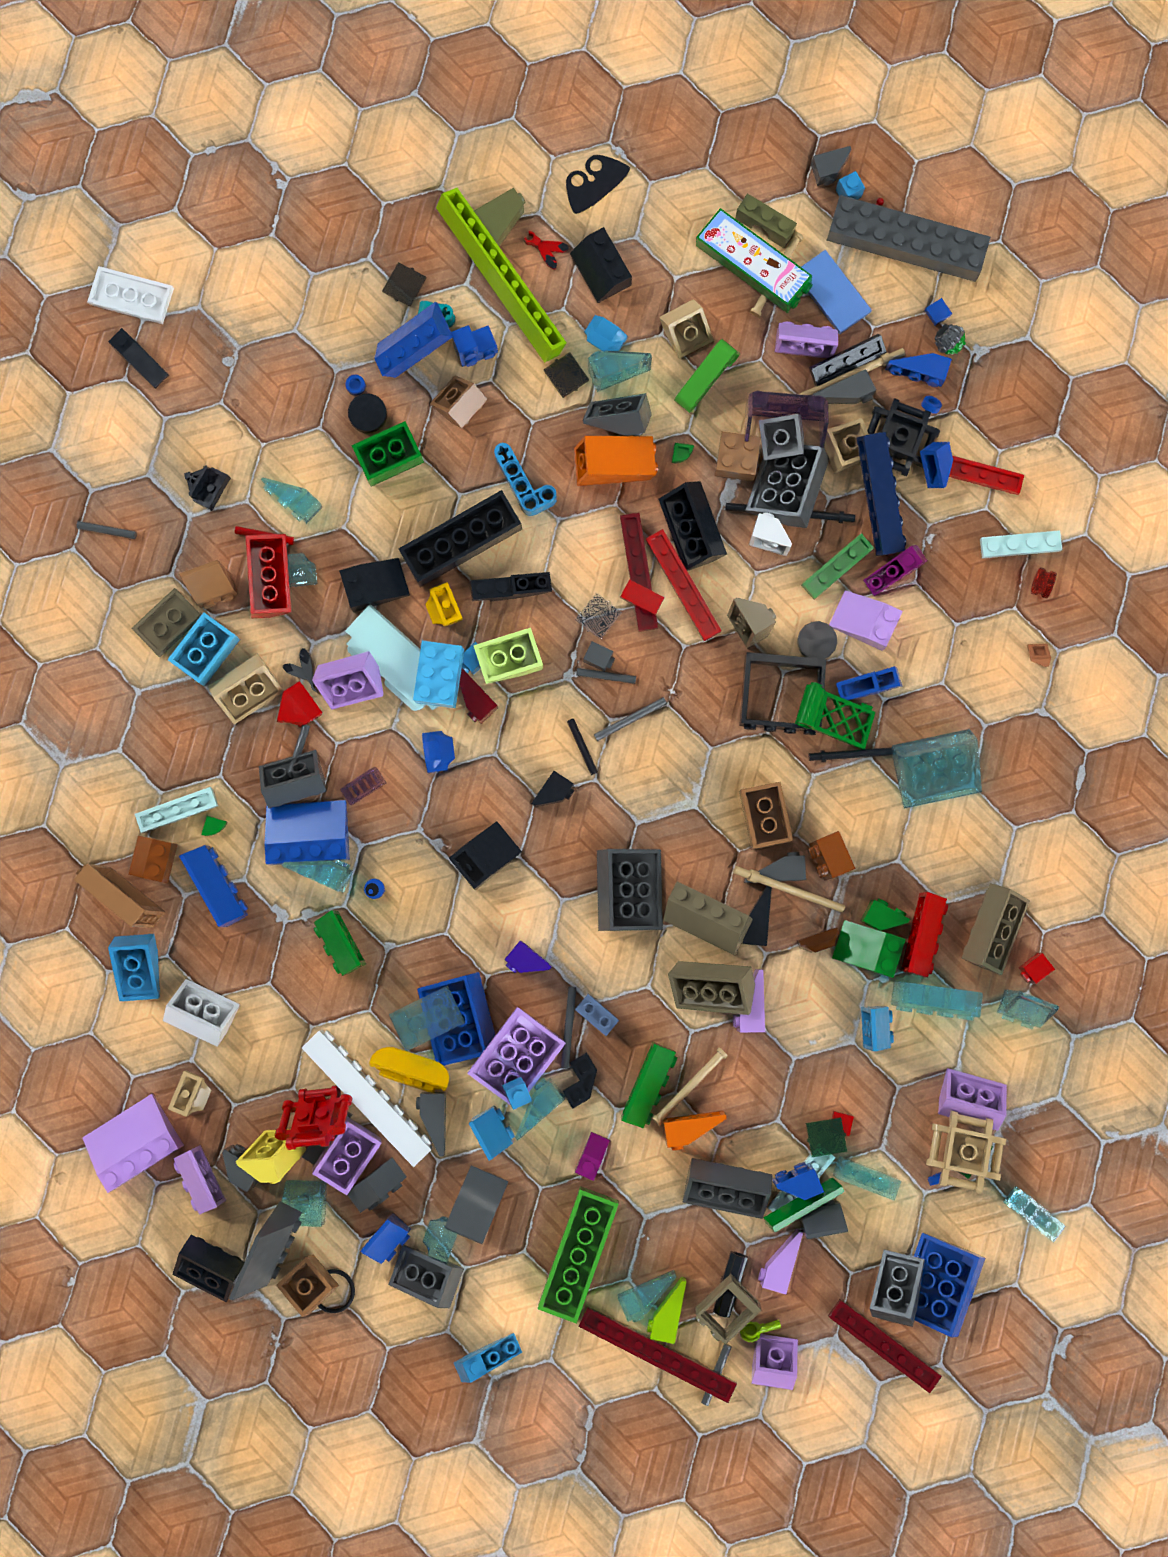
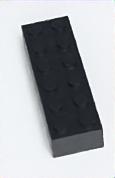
M501 490L398 549L418 585L422 587L521 531L522 523Z

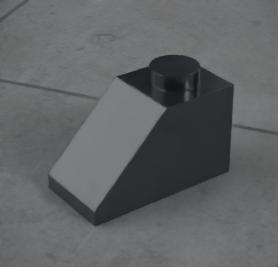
M553 771L531 804L534 807L563 802L565 798L569 800L575 791L573 789L574 783Z

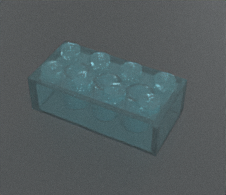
M894 981L891 1005L896 1006V1010L912 1012L914 1008L917 1009L916 1013L933 1015V1011H936L938 1016L953 1018V1014H957L959 1019L974 1021V1017H980L983 993Z

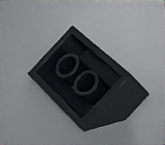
M604 227L586 236L570 252L574 263L597 303L632 285V276Z
M191 1234L178 1254L172 1275L227 1303L245 1262L237 1256L224 1252L220 1247L213 1246L205 1242L204 1239Z

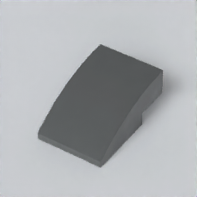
M471 1165L447 1220L445 1229L483 1244L509 1181Z

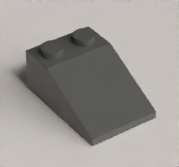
M647 394L590 402L583 418V424L625 436L642 435L645 433L652 416Z
M403 1245L388 1285L436 1308L450 1309L464 1268Z
M883 1250L870 1305L872 1317L913 1327L925 1259Z

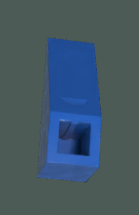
M930 353L890 360L885 370L889 371L892 375L907 376L912 381L926 382L931 387H942L952 359Z

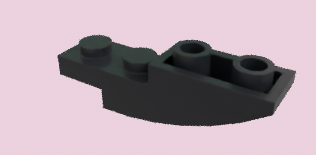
M550 572L518 574L504 578L470 581L472 601H501L552 592Z

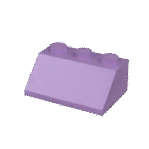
M786 321L779 323L775 343V352L829 358L835 354L838 346V330L830 326L819 328L813 327L811 324L794 325V323Z
M370 651L320 664L317 666L312 679L331 710L382 697L384 694L379 666Z
M947 1068L939 1097L938 1114L950 1117L951 1111H956L960 1115L984 1120L986 1118L993 1119L992 1129L998 1131L1006 1117L1007 1085Z
M201 1145L174 1158V1168L178 1174H181L184 1180L182 1185L185 1191L190 1193L192 1198L191 1205L195 1211H198L199 1215L218 1207L226 1201Z

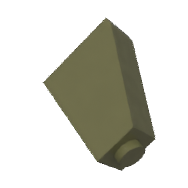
M512 188L474 210L499 247L523 215L525 200L521 193H517Z

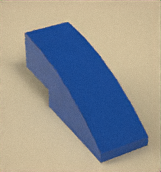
M894 666L836 683L840 697L850 701L902 687L898 668Z

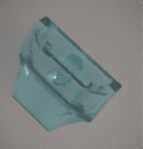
M304 553L288 554L289 587L317 584L316 565L310 562Z
M441 1216L439 1219L430 1220L423 1243L428 1249V1257L447 1263L458 1234L445 1229L448 1217Z

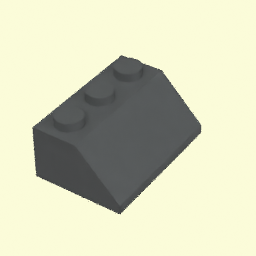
M317 750L300 754L295 758L292 756L259 766L261 793L268 808L281 806L282 804L299 801L303 798L326 792L325 778ZM298 759L299 761L291 767L293 779H290L288 774L290 763L292 760Z

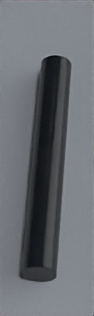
M574 718L568 720V726L591 776L597 774V768Z

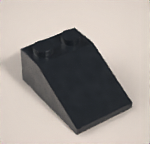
M399 558L365 563L339 570L348 602L353 612L364 610L368 605L374 607L410 596Z

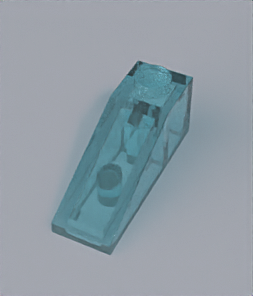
M1016 1186L1003 1201V1203L1053 1243L1066 1227L1032 1197Z
M674 1270L618 1294V1300L628 1322L631 1320L637 1322L644 1318V1315L649 1312L677 1278Z

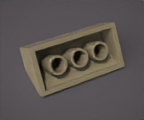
M741 598L733 599L727 614L747 649L767 638L776 623V615L771 608L768 609L765 604Z
M676 882L668 898L663 921L733 955H736L753 920L749 915L679 882Z
M990 883L989 888L985 892L982 906L978 911L974 927L971 929L968 943L963 950L962 959L1002 975L1030 900L1012 889Z
M678 961L668 973L677 1009L750 1015L755 989L751 966Z

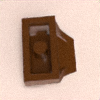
M835 927L797 940V944L800 949L811 953L835 946L836 938L839 934L838 928Z

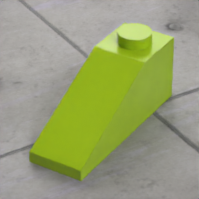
M685 1277L679 1279L654 1312L653 1319L648 1320L647 1332H650V1339L675 1344L687 1282Z

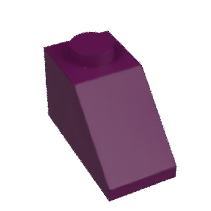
M591 1132L575 1168V1173L594 1181L610 1140Z

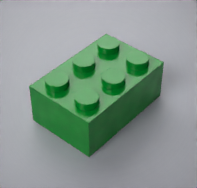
M406 421L351 445L371 487L424 463Z

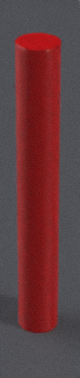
M239 526L235 527V534L244 536L275 534ZM286 536V544L293 545L294 537Z

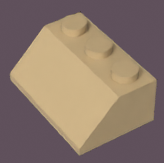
M258 653L208 686L212 697L234 725L283 693V689Z

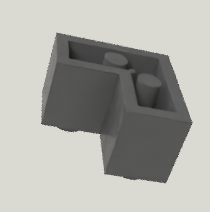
M392 1157L356 1184L348 1193V1197L360 1213L367 1208L371 1211L389 1197L388 1192L392 1191L394 1193L403 1186L401 1182L407 1176Z

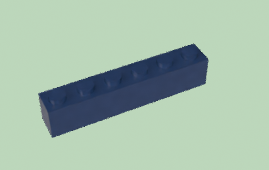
M886 432L858 437L856 439L876 556L905 551L906 538L902 532L903 519L899 514L900 500L895 490L897 482L892 472L893 459L889 454V437L886 435Z

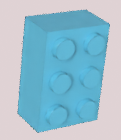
M203 612L168 658V661L205 687L241 639Z
M422 641L413 696L414 702L456 709L464 648L462 646Z

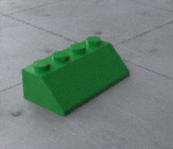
M652 1042L622 1112L621 1121L644 1128L645 1124H650L653 1113L650 1112L653 1105H658L662 1096L659 1094L662 1086H666L670 1077L667 1075L670 1067L674 1068L678 1058L675 1056L676 1052L674 1050Z

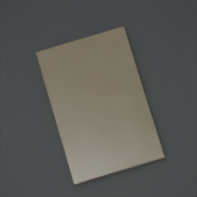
M174 588L135 624L132 630L158 657H161L193 627L201 614Z

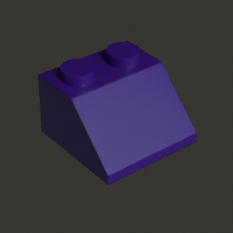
M519 941L504 959L508 962L505 966L514 973L517 971L520 973L544 971L552 968V965L523 941Z

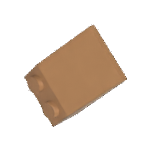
M218 560L179 574L200 608H211L217 602H227L234 599L233 596L238 595L231 573Z

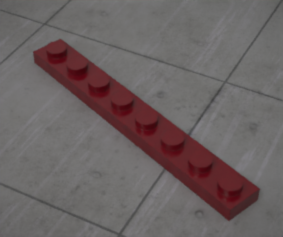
M587 1307L578 1326L726 1403H729L736 1388L737 1382L590 1307Z

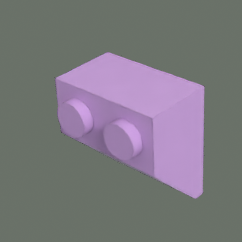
M760 1334V1338L755 1341L751 1384L793 1390L797 1379L798 1340Z

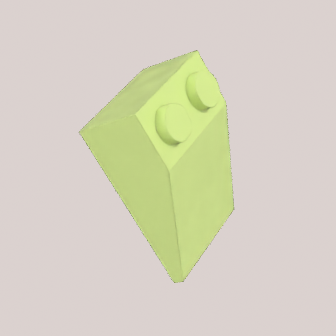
M531 628L473 645L486 684L524 676L543 669V663Z

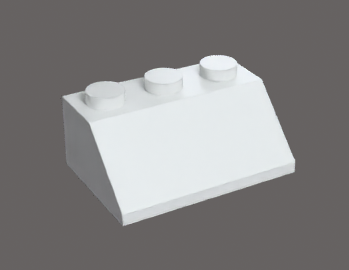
M185 979L166 1005L163 1021L218 1047L226 1035L240 1004Z

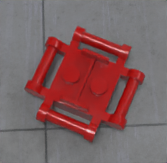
M333 1085L331 1088L315 1090L300 1089L298 1092V1102L290 1100L283 1102L281 1121L274 1136L278 1140H286L287 1150H295L296 1147L313 1145L329 1146L330 1141H334L335 1135L345 1133L347 1112L353 1098L348 1094L341 1095V1090L337 1085ZM295 1112L292 1127L287 1130L290 1115Z

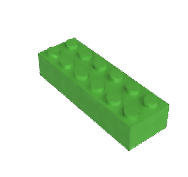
M580 1186L539 1300L538 1310L577 1324L616 1214L619 1200Z

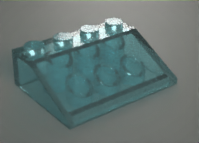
M970 729L892 745L894 767L904 809L982 792L978 741Z

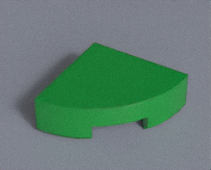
M675 443L672 463H681L687 460L693 452L694 445Z
M207 816L201 835L212 836L219 833L226 827L227 821Z

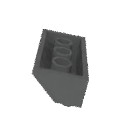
M692 1158L688 1169L682 1203L763 1219L771 1196L772 1174Z

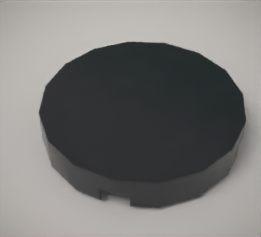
M361 394L351 401L348 408V418L356 430L370 433L380 430L385 424L387 409L384 402L378 396Z
M821 621L811 622L805 625L799 632L797 644L803 656L826 659L836 649L837 635L834 629L827 623Z

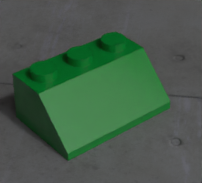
M331 910L314 922L316 926L314 931L319 939L322 937L325 943L323 948L328 956L331 955L334 959L333 967L338 974L341 973L342 976H345L366 964L339 911Z

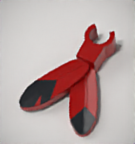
M528 231V235L532 236L533 239L527 240L525 237L524 242L537 248L546 265L553 270L556 269L557 262L552 252H566L569 250V246L559 241H542L534 232Z

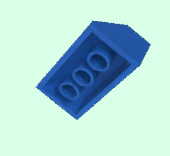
M434 302L377 344L374 359L382 376L398 377L453 338L438 303Z
M203 845L179 856L218 927H229L248 916L246 912L248 907L243 899L240 900L236 894L238 889L233 882H229L227 875H229L223 864H219L217 860L219 856L214 847L210 848V846Z

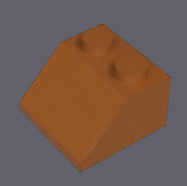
M138 836L129 875L168 883L178 844Z

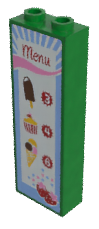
M721 208L696 237V246L786 313L791 308L795 309L803 293L807 294L812 288V275Z

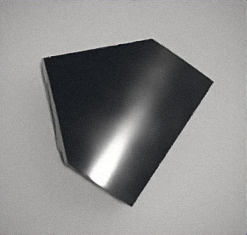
M207 465L193 473H184L189 487V496L193 498L195 503L210 511L214 509L231 479L229 475L213 467L209 468Z

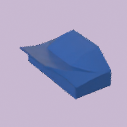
M442 731L422 733L427 773L448 771V765L455 759L452 737L445 735Z

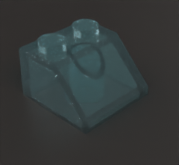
M286 1180L282 1202L302 1212L299 1221L302 1222L300 1226L322 1227L325 1224L327 1183L324 1181Z

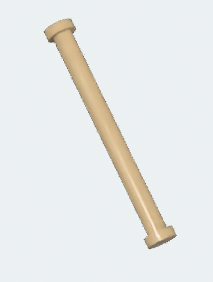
M796 231L792 234V239L784 252V255L789 259L798 242L802 241V234ZM761 294L755 307L750 310V314L760 318L761 310L767 301L764 295Z
M721 1048L716 1050L717 1053L656 1116L653 1115L652 1119L657 1125L661 1126L663 1124L662 1121L723 1058L726 1059L728 1057Z

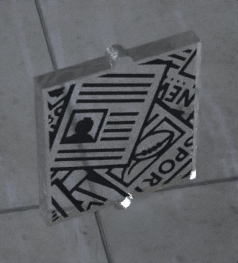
M596 593L575 620L585 627L587 632L590 631L601 640L622 612L613 606L610 600L607 601Z

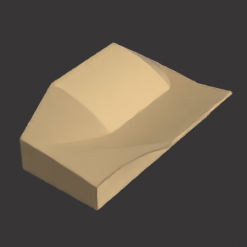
M185 1070L168 1109L186 1117L193 1112L203 1111L212 1090L206 1085L203 1077Z

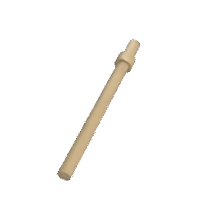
M901 348L890 354L885 353L879 359L849 371L818 387L815 386L795 395L798 403L812 397L814 393L865 369L869 372L882 365L885 367L890 360H896L905 356V351Z
M738 866L734 867L733 873L747 878V881L762 883L839 912H843L845 909L843 904L763 876L753 869L749 871Z

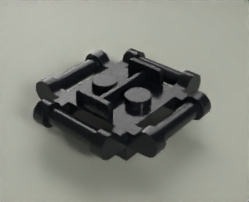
M894 398L890 410L877 406L873 408V416L867 431L869 435L874 434L880 417L886 418L881 432H886V435L889 437V454L898 460H906L905 465L893 461L892 469L901 472V475L907 477L912 463L923 468L921 456L916 455L923 434H928L925 448L935 441L940 434V430L927 425L931 412L927 410L922 411L899 402L900 400Z

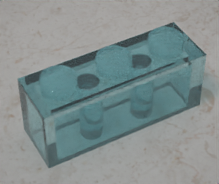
M839 1156L833 1172V1176L839 1180L894 1201L901 1184V1180L897 1177Z

